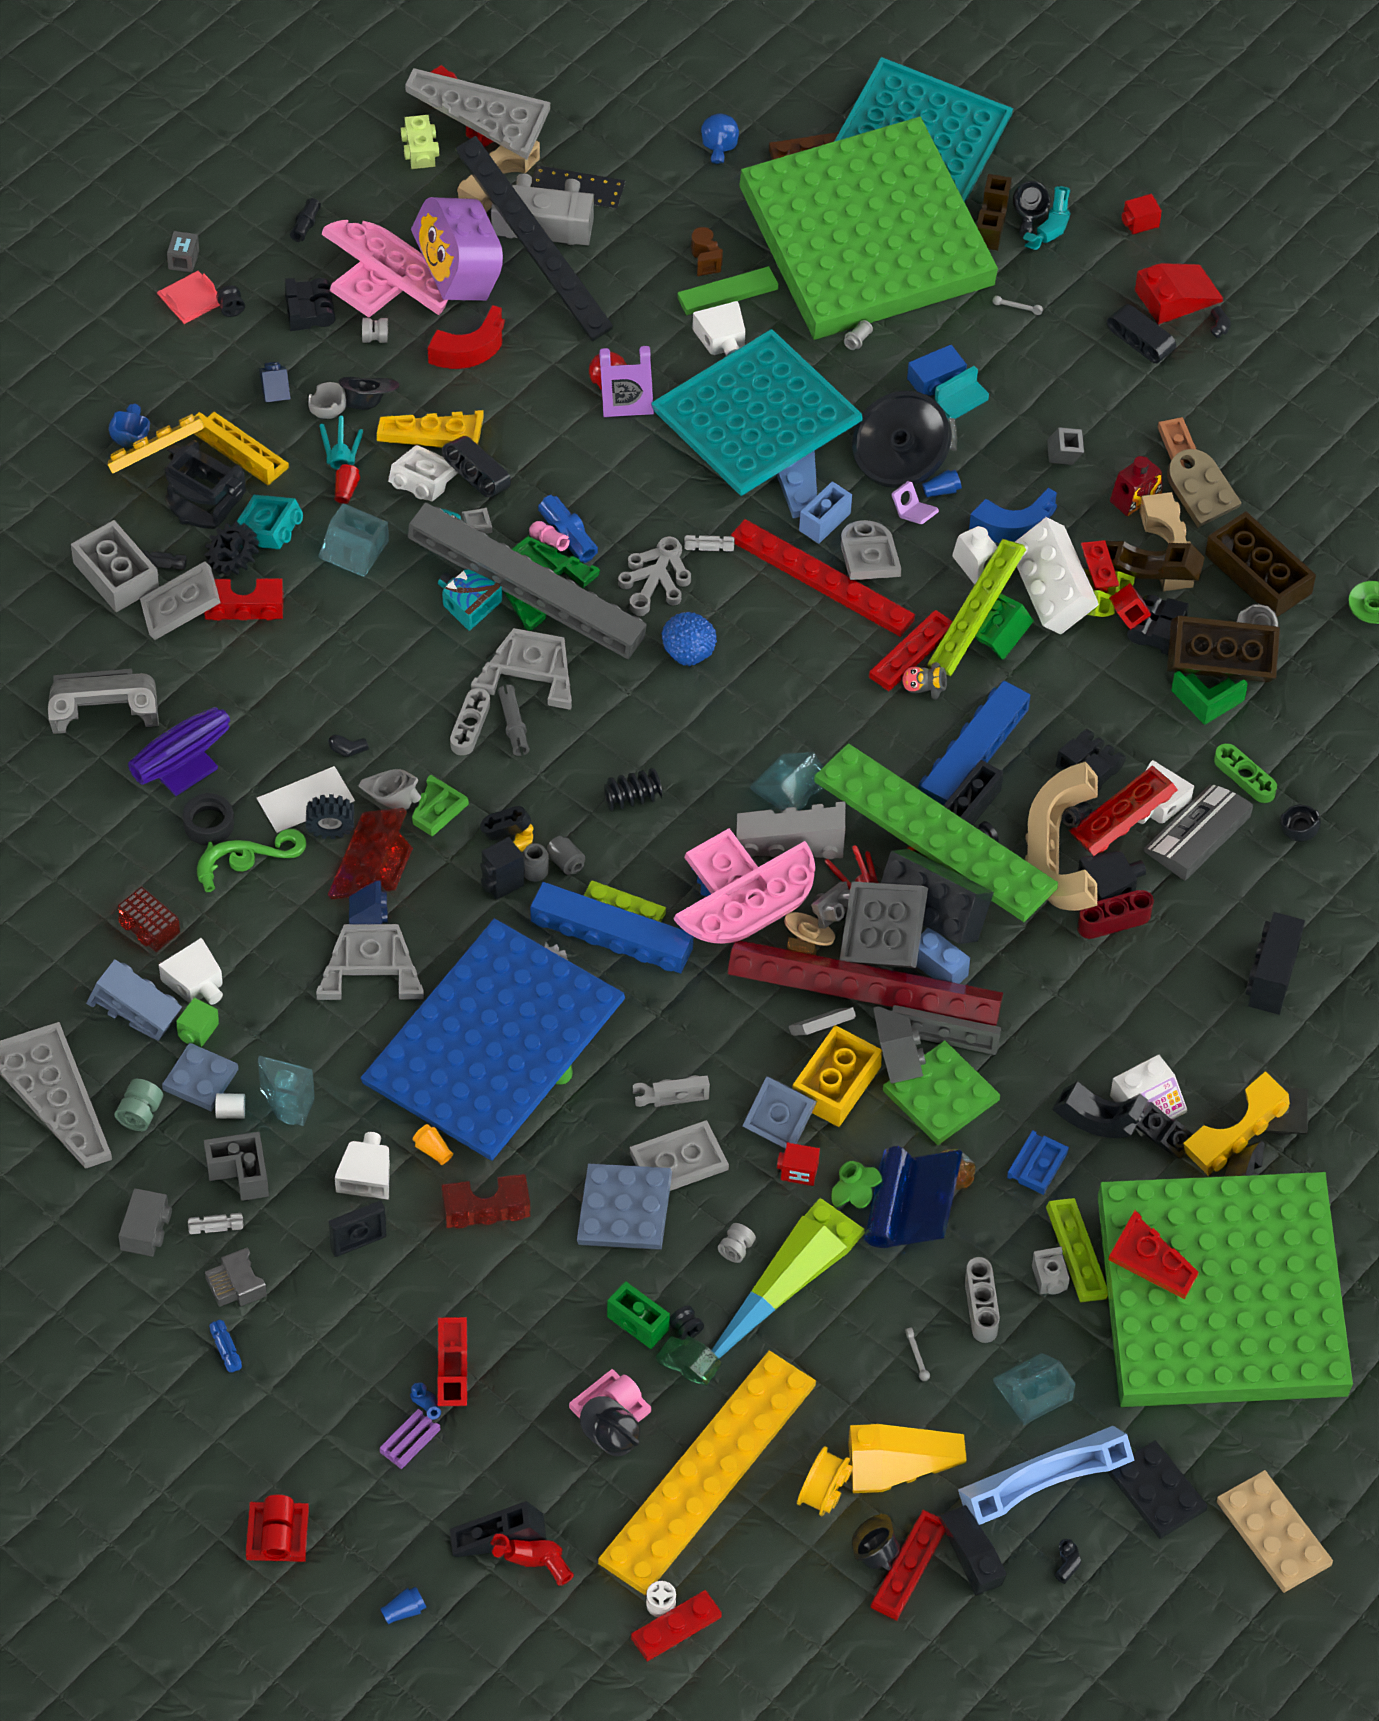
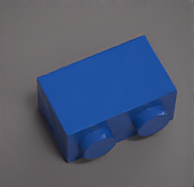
M949 345L909 362L907 379L917 392L931 396L935 395L937 386L964 372L967 364L955 348Z

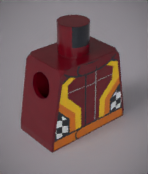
M1136 457L1134 463L1120 471L1117 475L1110 502L1128 517L1140 509L1142 496L1162 494L1161 470L1147 457Z

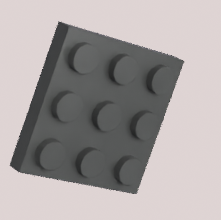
M851 882L840 960L864 965L916 968L928 888L917 885Z

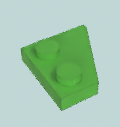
M430 775L427 778L425 793H421L419 806L415 808L413 813V825L434 836L469 805L468 798Z

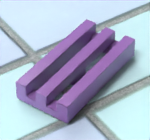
M418 1409L380 1447V1453L402 1469L440 1431V1425L436 1422L433 1423L428 1416L425 1417L423 1412ZM418 1422H420V1423L390 1452V1450H391ZM427 1427L428 1430L399 1459L397 1456Z

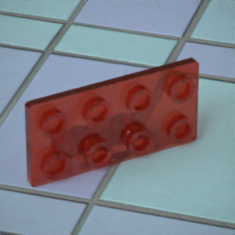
M404 808L362 813L329 890L328 896L330 899L349 898V896L375 881H381V885L386 891L396 890L413 849L399 833L407 813Z

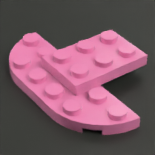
M348 220L336 221L323 228V236L360 261L333 282L330 291L368 318L402 291L438 315L445 309L448 300H443L422 253L387 229L366 221L359 224L348 223Z
M729 828L686 852L684 858L711 895L677 913L674 921L688 934L711 943L737 942L756 933L798 908L808 896L815 872V862L808 844L804 841L758 867Z

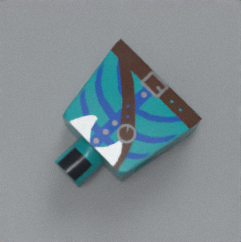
M465 569L456 578L445 572L439 578L438 585L444 588L442 591L444 607L469 631L502 602V585L472 570Z

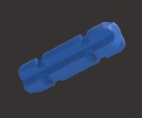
M217 1320L212 1322L209 1326L213 1338H215L216 1346L222 1359L225 1361L224 1364L227 1371L233 1373L240 1370L242 1362L236 1353L237 1350L229 1332H227L224 1321Z

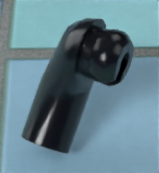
M1217 306L1210 312L1216 321V325L1212 326L1210 331L1216 338H1220L1223 334L1226 335L1228 333L1231 321L1223 309Z
M337 734L329 738L330 748L343 757H350L369 750L365 738L353 742Z
M1068 1538L1063 1539L1059 1543L1058 1548L1063 1564L1054 1574L1056 1579L1063 1584L1072 1577L1081 1565L1079 1549L1073 1540Z

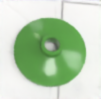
M1366 581L1360 583L1350 592L1349 607L1352 613L1362 621L1379 624V582Z

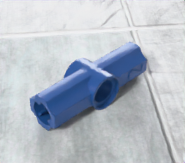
M549 495L545 497L538 505V511L557 532L569 537L568 549L576 558L580 559V562L586 563L592 560L598 553V547L585 532L580 517L575 513L571 514L557 496Z

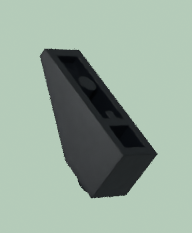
M525 1501L451 1528L453 1556L462 1557L492 1553L495 1545H491L490 1542L496 1534H504L509 1541L547 1540L544 1515L533 1505Z
M964 1505L939 1515V1519L975 1596L1001 1586L1007 1573L994 1546L968 1507Z

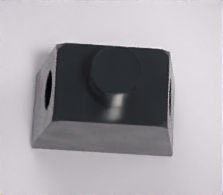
M1120 851L1086 856L1079 860L1078 871L1086 870L1097 883V901L1136 891L1137 878L1146 875V868L1142 860L1128 863L1123 852Z

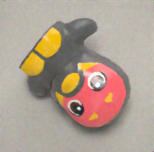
M933 662L931 669L923 667L908 668L903 675L902 682L904 688L909 693L917 694L930 690L932 699L936 700L939 698L940 693L946 690L947 675L945 669L938 662Z

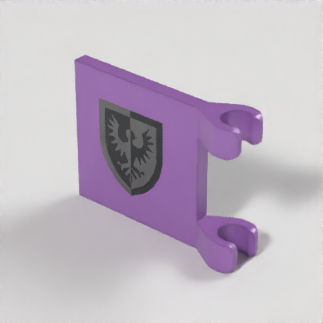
M649 346L640 347V364L611 366L610 350L608 348L600 349L603 417L654 414V409L651 405L653 394Z

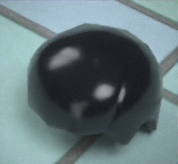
M1297 804L1289 807L1281 814L1280 824L1283 833L1292 841L1304 842L1311 840L1317 835L1321 820L1318 810H1314L1308 805Z

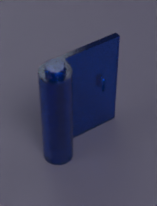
M899 1146L885 1149L879 1169L882 1182L875 1187L864 1238L866 1243L878 1248H888L945 1238L963 1152L955 1150L913 1158L904 1148Z

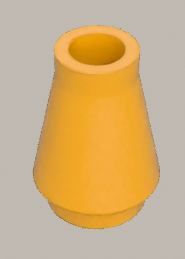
M426 1124L413 1136L412 1140L416 1143L415 1147L438 1161L441 1165H444L453 1156V1153L449 1150L435 1127Z

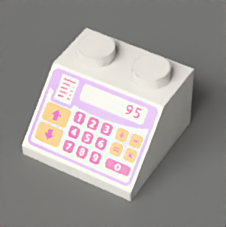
M1160 1055L1113 1078L1110 1096L1115 1102H1124L1138 1094H1142L1148 1099V1102L1156 1105L1170 1119H1175L1187 1112V1107L1175 1074ZM1135 1127L1140 1136H1143L1144 1134Z

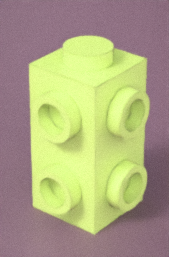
M429 115L404 117L405 127H401L402 142H407V145H404L405 160L410 159L411 169L435 167V157L439 156L438 142H433V139H436L435 125L430 124Z

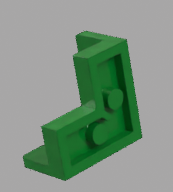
M1000 593L976 633L975 638L977 641L991 647L998 658L1004 660L1034 620L1023 604Z
M1180 671L1174 673L1171 691L1206 725L1245 701L1248 683L1242 680L1235 684L1230 678H1227L1213 688L1208 689L1194 674H1189L1185 677Z

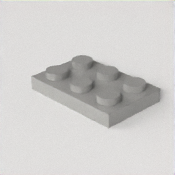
M206 561L140 598L149 635L154 640L221 603L211 567Z
M707 1120L630 1147V1155L636 1166L671 1168L670 1191L729 1169V1164Z

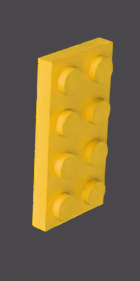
M190 414L179 420L180 425L172 429L168 425L156 431L157 436L148 440L147 436L133 443L134 448L128 451L122 448L110 454L111 459L108 460V466L112 474L203 429L204 424L200 416L194 417L193 414Z

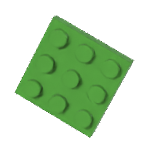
M943 1041L924 1055L926 1064L921 1065L922 1077L892 1084L889 1080L883 1085V1092L937 1145L941 1144L1000 1100V1094L946 1041Z

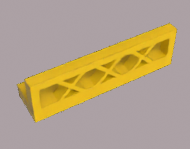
M200 412L194 416L199 415L204 424L203 429L194 433L196 436L266 485H270L289 468L288 462L216 412H213L208 417Z

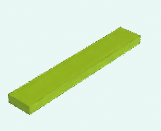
M1005 539L1001 540L927 665L930 669L933 662H938L945 669L946 675L951 676L1024 555L1026 551L1024 545Z

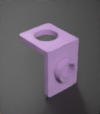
M907 481L892 493L899 517L902 519L923 524L939 512L937 507L919 502L913 483ZM908 491L910 499L907 504L902 505L901 495L903 492Z

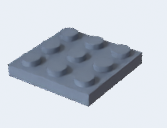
M588 1164L577 1235L578 1245L662 1249L672 1179L671 1168Z

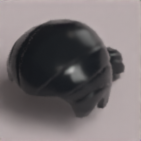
M1037 181L1022 183L1016 188L1013 195V206L1022 217V223L1019 227L1021 237H1024L1027 232L1033 233V220L1045 215L1051 203V197L1047 189Z

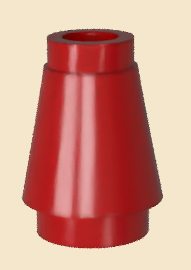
M343 464L336 471L334 499L340 504L349 503L361 478L359 469L355 466Z

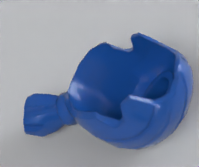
M721 113L711 115L704 121L701 127L703 145L713 150L711 162L722 164L724 163L723 152L732 150L737 146L739 137L738 125L731 116Z
M130 404L126 409L127 412H115L109 423L111 438L118 445L125 448L134 447V442L148 436L150 421L148 418L140 415L141 407L137 404Z

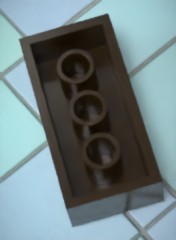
M1247 511L1208 536L1205 555L1259 605L1268 606L1272 609L1277 617L1312 594L1316 574Z
M1177 616L1171 620L1167 671L1270 682L1276 679L1280 627Z

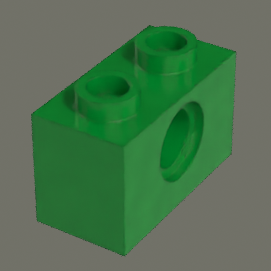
M625 1281L607 1300V1317L648 1348L652 1349L669 1331L670 1313Z

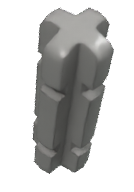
M686 535L684 538V548L686 550L699 548L701 551H719V549L733 551L734 537L724 536V538H720V536L699 535V538H695V535Z
M232 1213L229 1217H226V1214L204 1216V1219L199 1217H190L188 1219V1231L190 1234H199L201 1230L209 1233L228 1231V1228H232V1230L243 1229L242 1213Z

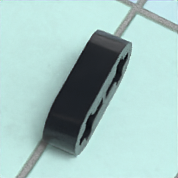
M514 806L486 816L480 824V829L489 840L494 841L525 831L531 824V817L522 806Z

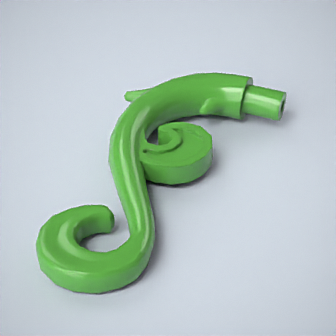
M282 830L275 838V847L280 848L281 844L285 841H292L295 844L294 848L286 851L243 840L226 841L213 846L212 842H209L207 849L198 861V880L203 884L206 892H211L215 889L213 871L218 867L214 863L220 857L231 853L229 857L230 867L235 871L243 872L254 865V853L277 858H295L300 856L306 848V839L299 830ZM235 853H241L243 855L237 856Z

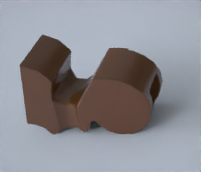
M706 227L696 228L692 233L691 251L693 257L698 258L697 276L721 272L723 250L718 247L717 241H713L712 230Z

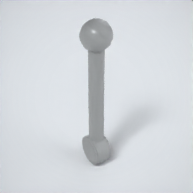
M995 296L992 299L995 305L1003 304L1032 311L1035 315H1041L1043 311L1040 305L1029 306L1004 300L1000 296Z
M907 1328L905 1329L906 1336L910 1341L920 1370L919 1378L922 1381H927L930 1378V1373L925 1370L914 1338L913 1329Z

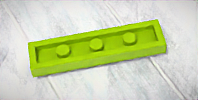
M1075 1198L1049 1201L1046 1209L1059 1245L1062 1247L1063 1256L1080 1302L1106 1299L1108 1297L1107 1285Z

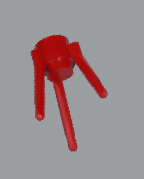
M854 845L852 849L862 872L855 879V882L878 883L870 852H865L869 869L868 873L859 849ZM825 859V864L842 882L847 883L850 890L851 882L829 859Z

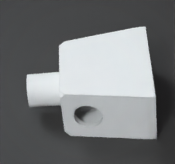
M738 301L693 312V331L710 354L725 353L728 356L745 345V327Z
M977 526L958 536L952 556L975 585L997 546L988 536V531L983 527Z
M1152 760L1147 769L1153 765L1174 783L1178 791L1167 802L1161 803L1151 811L1147 818L1138 821V823L1144 824L1149 818L1158 823H1165L1191 802L1194 785Z
M202 938L159 964L161 981L190 1003L193 998L200 1000L204 997L209 1004L213 1005L222 998L223 993L218 989L223 984L222 973Z
M367 1132L363 1142L352 1141L348 1144L335 1175L337 1193L389 1199V1147L380 1145L381 1136L379 1134Z

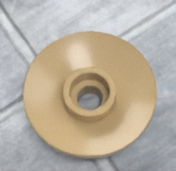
M791 912L784 919L786 927L804 945L827 946L831 945L835 940V934L829 926L825 929L819 928V920L813 916Z

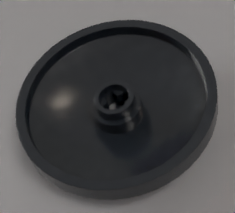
M898 391L887 394L873 402L863 412L862 421L856 424L852 437L854 458L864 474L879 485L899 488L907 481L916 485L932 476L945 461L952 441L950 421L941 406L934 399L923 393Z

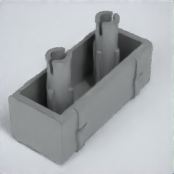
M519 174L516 185L512 186L552 242L589 246L594 219V194L579 192L580 182L575 179L565 181L564 191L530 187L532 177L528 174ZM492 203L491 224L496 235L506 236V238H517Z

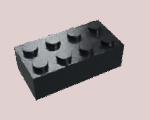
M910 849L891 851L881 883L927 887L928 892L923 925L959 944L978 942L994 892Z

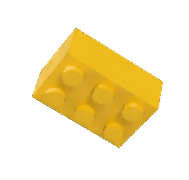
M834 1025L794 1082L792 1089L817 1101L812 1111L813 1114L840 1127L881 1068L882 1049Z

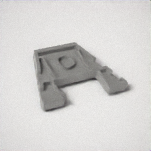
M513 628L496 650V655L490 662L485 664L482 668V673L478 678L475 677L471 684V690L482 688L490 695H494L500 674L552 683L548 705L571 710L572 699L564 637Z
M344 924L332 952L330 963L324 971L323 980L317 988V1000H342L343 975H399V999H424L422 985H420L416 969L412 964L408 948L398 924Z

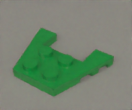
M529 536L512 549L521 555L528 556L533 562L542 567L550 568L557 575L565 572L582 588L592 582L600 573L598 567L584 565L580 563V559L573 556L570 558L558 553L556 548ZM504 591L527 631H532L546 619L545 613Z

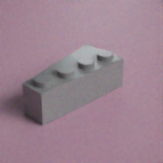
M845 801L836 802V807L824 808L823 804L812 805V810L798 811L796 807H790L776 814L772 810L737 813L736 838L750 857L771 856L776 858L806 841L813 857L826 859L843 858Z

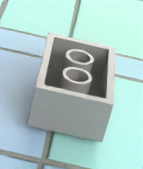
M115 520L71 543L73 563L115 612L120 611L159 588L157 568Z

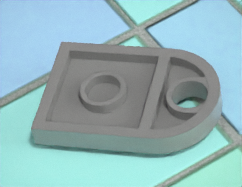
M863 520L850 523L843 529L841 548L850 580L901 577V565L892 534L885 526L877 522Z

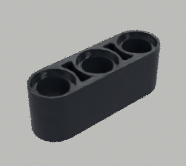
M1130 304L1124 305L1107 319L1109 329L1116 336L1153 363H1159L1176 349V342L1167 331Z
M461 436L443 446L442 455L445 461L485 497H493L510 487L511 478L508 472L468 436Z

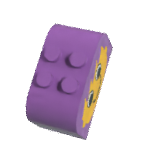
M430 197L426 199L411 231L443 300L487 301L501 272L503 255L500 241L483 205L477 199Z

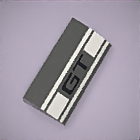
M1210 784L1144 848V852L1186 881L1251 817L1253 804L1225 788Z

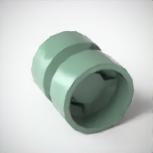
M133 1079L124 1094L125 1098L121 1100L115 1112V1118L123 1126L142 1132L146 1131L154 1117L152 1112L158 1109L163 1099V1092L159 1087L147 1080Z

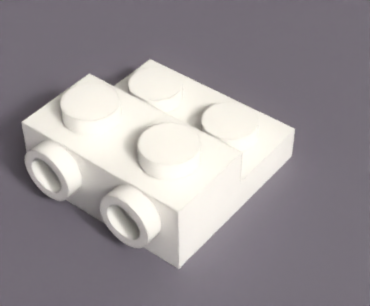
M416 445L391 465L388 482L392 483L396 489L408 490L414 493L418 499L433 501L445 491L446 483L457 475L458 472L442 456Z

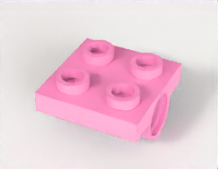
M613 1369L569 1403V1408L579 1418L583 1406L590 1399L597 1396H605L617 1401L638 1422L651 1413V1406L641 1397V1392L636 1383L627 1375L620 1377Z

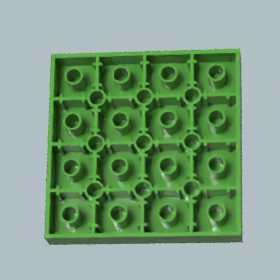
M921 116L741 169L739 187L813 340L855 328L862 320L872 323L995 285L998 268Z
M1325 1172L1101 1182L1097 1196L1120 1407L1348 1397L1353 1380ZM1134 1210L1142 1216V1220L1151 1229L1154 1228L1171 1248H1175L1199 1272L1185 1299L1108 1260Z

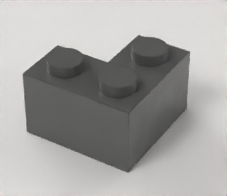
M260 1132L204 1140L209 1181L237 1177L241 1201L269 1197Z

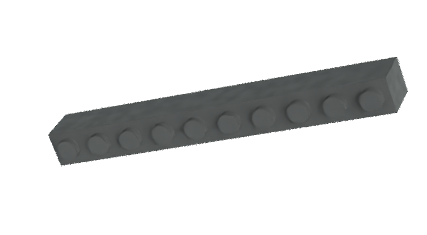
M425 502L409 523V539L463 569L472 570L502 585L503 591L628 660L645 637L647 624L639 617L631 616L622 611L617 605L608 603L599 598L595 593L586 591L577 586L573 581L555 574L550 568L542 567L533 562L528 556L521 555L510 549L506 544L499 543L488 537L484 532L466 525L461 519L453 518L444 513L439 507Z

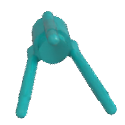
M339 416L338 444L334 445L332 450L325 426L320 424L321 436L327 455V464H330L336 470L343 464H355V455L363 435V429H359L350 451L348 446L343 444V416Z

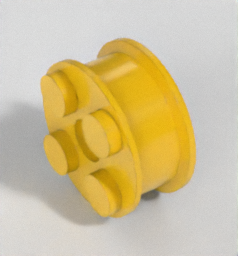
M826 1446L822 1448L797 1500V1505L799 1506L805 1503L820 1510V1516H823L826 1512L830 1513L832 1508H835L841 1496V1492L837 1490L839 1486L842 1487L843 1483L847 1482L853 1470V1466L849 1465L850 1458L840 1459L828 1453V1447Z

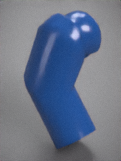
M423 1383L412 1385V1393L410 1394L412 1401L425 1409L430 1419L440 1417L441 1410L436 1396L427 1391V1387Z

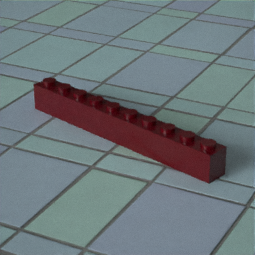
M745 941L734 943L728 968L729 975L890 1007L897 1005L992 1026L997 1025L1003 998V992Z

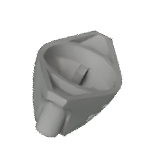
M402 769L388 770L362 779L359 784L363 791L380 804L395 810H406L412 802L416 803L421 799L420 794L415 789L418 782L417 777Z

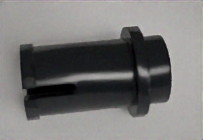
M1082 802L1075 807H1067L1062 814L1063 823L1069 827H1077L1083 819L1093 812V809L1085 811L1091 805L1087 802Z

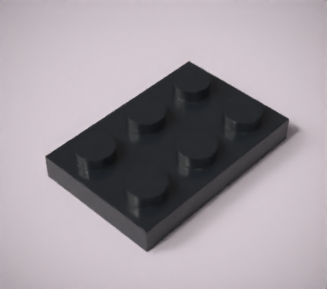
M1156 1440L1133 1453L1134 1461L1108 1471L1110 1477L1159 1539L1207 1511L1208 1505Z

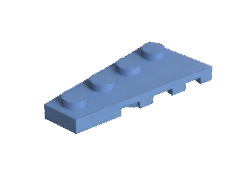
M815 450L777 473L793 518L800 517V512L817 496Z

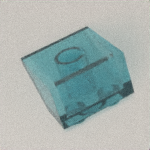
M814 752L783 754L750 788L781 811L790 807H796L797 810H800L806 806L807 800L813 794L823 789V787L814 782V776L823 768V765Z
M259 1055L260 1089L275 1116L286 1124L304 1126L315 1099L312 1069Z

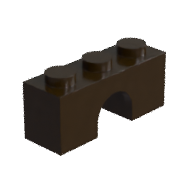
M988 174L982 210L980 209L977 228L987 248L998 251L1010 199L1012 178Z

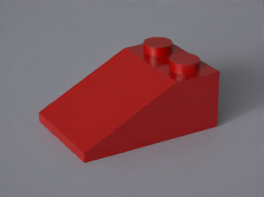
M1159 263L1139 270L1137 273L1135 291L1158 325L1223 302V297L1201 265Z

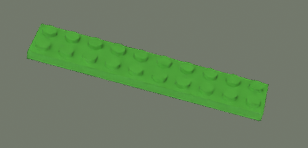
M849 743L814 776L815 783L843 802L845 801L846 804L930 860L993 891L994 894L991 901L1023 922L1058 889L1057 881Z

